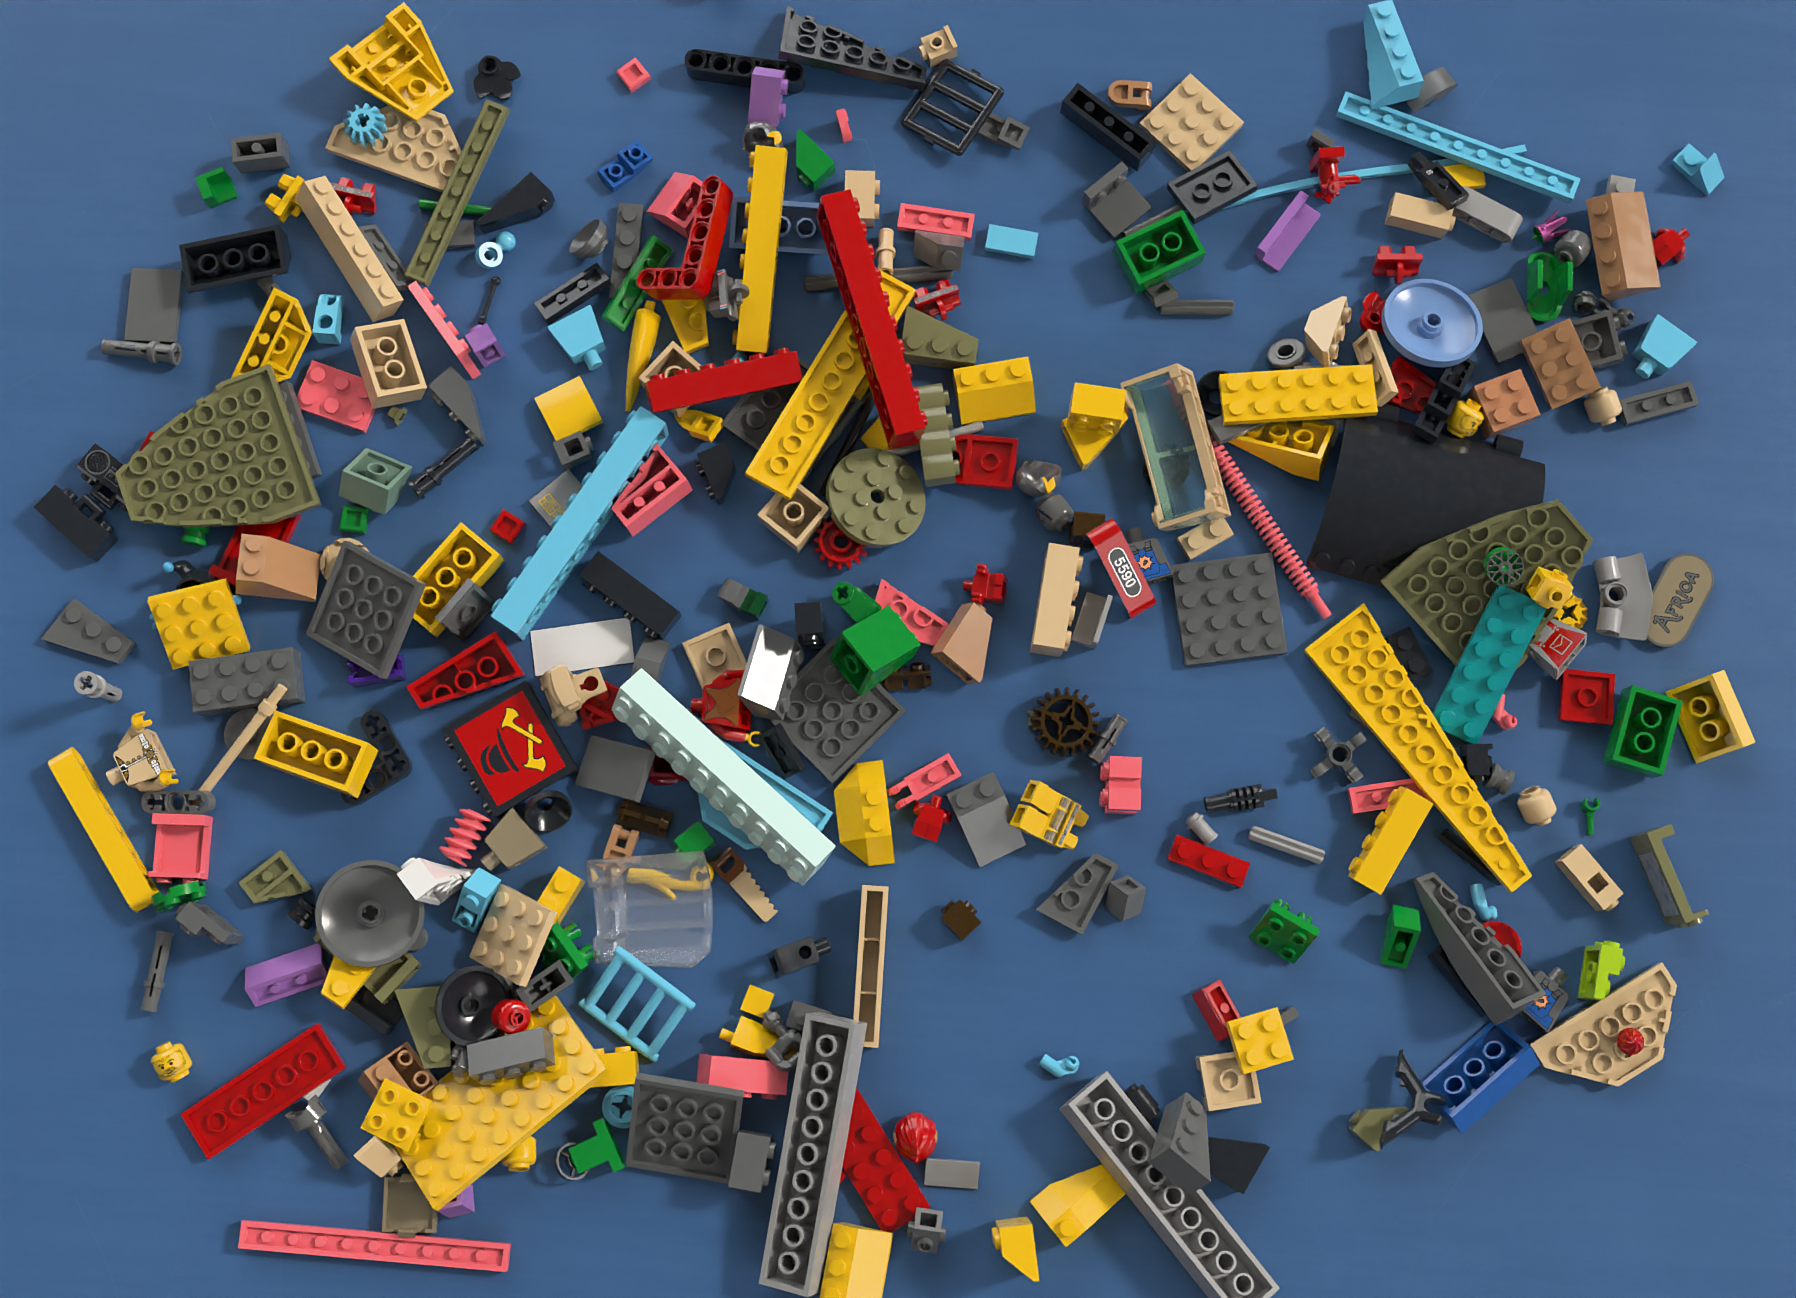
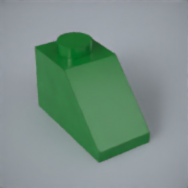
M799 129L796 139L797 179L804 187L807 188L809 186L815 192L836 172L835 162Z
M1398 905L1392 906L1385 926L1380 964L1403 969L1407 968L1421 932L1418 909Z

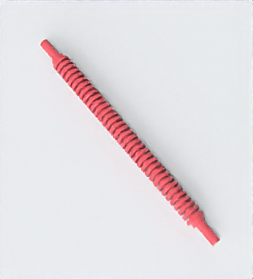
M1166 374L1162 378L1170 377V375ZM1174 382L1163 384L1174 399L1172 401L1174 410H1178L1177 414L1181 416L1180 419L1186 421L1184 425L1186 427L1190 426L1182 394L1178 393ZM1209 431L1218 468L1220 469L1219 472L1220 475H1223L1221 477L1222 481L1227 480L1225 482L1226 486L1232 485L1229 487V491L1235 490L1232 495L1233 497L1239 496L1236 499L1237 503L1243 501L1239 506L1241 508L1247 507L1243 511L1245 514L1250 512L1247 515L1248 519L1254 517L1251 523L1252 525L1258 523L1254 528L1256 530L1262 529L1258 534L1260 536L1265 534L1262 537L1263 541L1269 539L1266 545L1267 547L1273 545L1269 549L1271 552L1277 551L1273 554L1275 558L1280 556L1277 562L1281 563L1284 561L1281 567L1282 569L1288 567L1284 571L1286 574L1292 573L1288 576L1290 580L1295 578L1292 584L1296 585L1299 583L1296 589L1297 591L1303 589L1299 593L1301 597L1304 596L1306 600L1310 599L1322 619H1326L1332 613L1318 594L1320 592L1317 588L1319 585L1317 582L1311 584L1315 579L1313 577L1307 578L1311 575L1309 571L1304 574L1307 567L1303 566L1300 568L1303 564L1302 560L1296 562L1300 557L1298 555L1292 556L1296 551L1294 549L1289 551L1292 548L1291 544L1285 546L1288 539L1281 540L1285 535L1283 532L1277 534L1281 529L1279 527L1274 529L1277 526L1276 522L1270 524L1273 517L1266 518L1270 513L1268 510L1262 512L1266 507L1264 505L1259 507L1262 504L1261 500L1255 502L1258 495L1251 496L1255 491L1253 489L1248 490L1251 485L1249 483L1245 484L1247 479L1242 478V472L1236 474L1240 469L1238 467L1233 468L1236 463L1234 461L1230 462L1232 457H1226L1229 453L1227 450L1223 451L1225 449L1224 445L1219 446Z

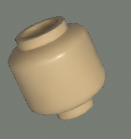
M1607 386L1589 393L1588 397L1584 400L1589 420L1594 423L1600 422L1601 426L1616 422L1615 417L1622 412L1617 392L1615 390H1608Z
M1532 786L1523 790L1517 801L1518 808L1525 822L1536 824L1537 826H1544L1552 821L1551 817L1557 810L1550 792L1545 788H1540V786Z

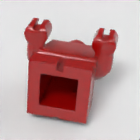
M1660 228L1653 233L1656 237L1653 240L1656 263L1659 268L1672 258L1677 264L1685 259L1686 244L1684 240L1690 236L1686 228H1683L1678 233L1674 229Z
M977 564L973 581L964 580L963 590L971 591L973 596L971 601L981 605L984 602L1005 604L1008 579L1004 574L989 573L986 564Z
M933 795L930 803L914 802L912 810L918 816L912 831L913 835L937 842L942 823H950L953 816L952 812H947L944 807L940 806L943 799L941 796Z

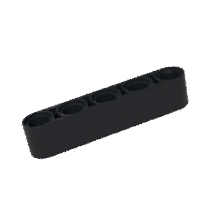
M692 49L686 53L684 58L687 74L694 80L751 88V78L755 67L785 71L784 79L788 80L787 93L797 94L805 87L804 70L797 63L702 49ZM695 62L702 63L699 67L691 66ZM720 65L726 66V68L722 71H718L715 69ZM743 69L750 70V72L747 74L740 73V71ZM791 76L799 77L796 81H790L788 78Z

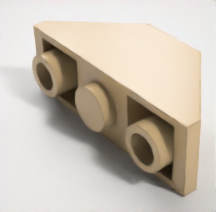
M1344 296L1311 311L1304 329L1306 348L1323 367H1330L1332 360L1337 359L1338 343L1343 341L1345 323H1349L1351 319V308L1348 307L1347 297Z

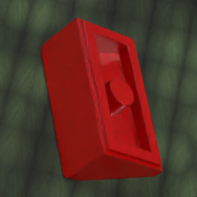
M1219 979L1192 994L1217 1041L1229 1037L1225 1022L1241 1018Z

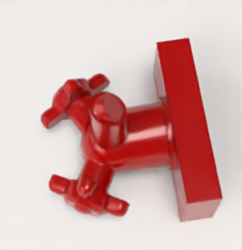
M1344 146L1319 148L1309 162L1310 172H1318L1319 182L1322 189L1321 192L1315 193V198H1320L1327 204H1331V201L1339 196L1341 188H1345L1346 185L1360 184L1361 178L1355 174L1338 176V165L1345 157Z

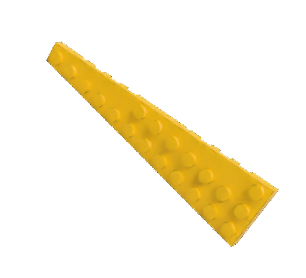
M1363 603L1303 652L1429 800L1434 803L1435 807L1509 893H1512L1532 877L1531 873L1514 845L1508 840L1504 829L1498 824L1491 813L1492 810L1488 803L1483 800L1477 790V785L1467 774L1461 759L1429 707L1423 702L1419 691L1411 683L1407 676L1408 673L1403 665H1400L1390 644H1387L1380 632L1379 626Z

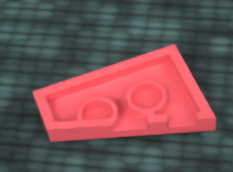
M881 579L875 601L881 605L882 609L889 605L894 612L898 613L902 622L910 632L916 635L920 644L935 647L949 623Z

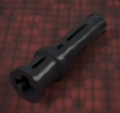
M468 436L432 467L426 466L420 476L413 481L409 480L407 482L408 485L423 500L428 491L436 485L440 486L441 482H443L442 479L479 448Z

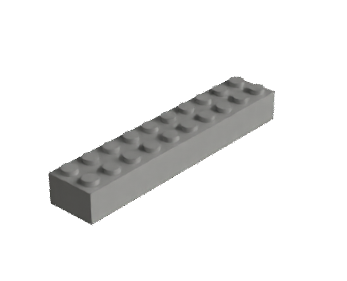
M821 1012L806 1013L759 1284L804 1297H810L821 1292L865 1040L866 1022Z
M1107 1071L1096 1076L1059 1108L1208 1298H1270L1280 1289L1201 1188L1191 1195H1187L1149 1163L1157 1133Z

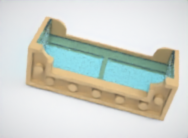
M1176 363L1120 383L1121 388L1126 390L1124 406H1128L1133 412L1157 506L1154 507V512L1151 514L1154 525L1159 530L1167 532L1231 516L1193 371Z

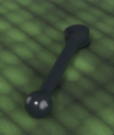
M494 276L491 279L492 286L482 315H480L478 320L480 325L486 323L487 313L496 287L501 283V279L498 276Z

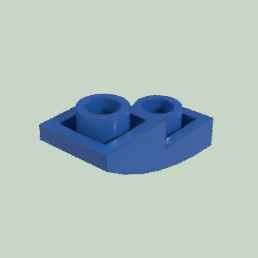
M636 140L619 151L616 159L600 168L597 175L614 193L638 175L653 160V157Z

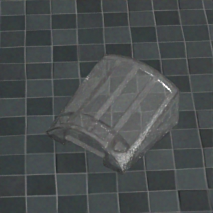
M703 851L586 861L588 887L593 888L597 930V935L593 938L595 964H610L616 956L613 953L617 946L628 951L646 966L692 968L711 952L713 899L709 869Z

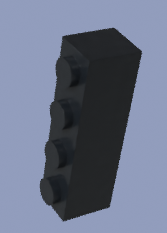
M1079 83L1062 100L1060 113L1135 171L1138 172L1153 154L1156 144L1153 139Z
M597 551L579 574L584 581L582 586L593 594L597 590L604 596L602 600L613 609L616 606L624 611L622 615L633 624L636 621L640 622L645 626L643 631L653 639L658 636L664 640L682 616L680 611L599 551Z

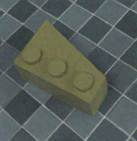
M906 307L902 336L905 354H903L905 363L946 369L975 366L979 339L912 307Z

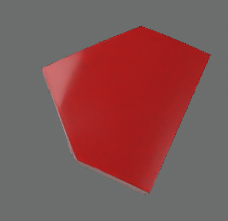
M592 676L586 678L584 684L580 685L581 690L594 691L599 684L597 678ZM604 679L607 691L584 702L582 708L579 709L583 730L618 720L611 710L619 691L618 686Z

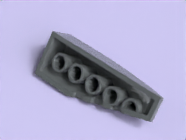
M1434 872L1418 877L1413 881L1425 913L1444 952L1463 983L1494 1025L1514 1017L1546 995L1515 951L1508 944L1503 946L1494 937L1496 932L1489 926L1485 928L1475 919L1476 913L1470 907L1467 908L1457 901L1458 895Z

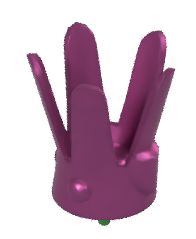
M1557 210L1543 223L1533 227L1534 236L1531 239L1536 238L1540 244H1543L1554 237L1566 234L1570 231L1569 229L1552 231L1567 221V217L1559 219L1554 217L1559 212Z

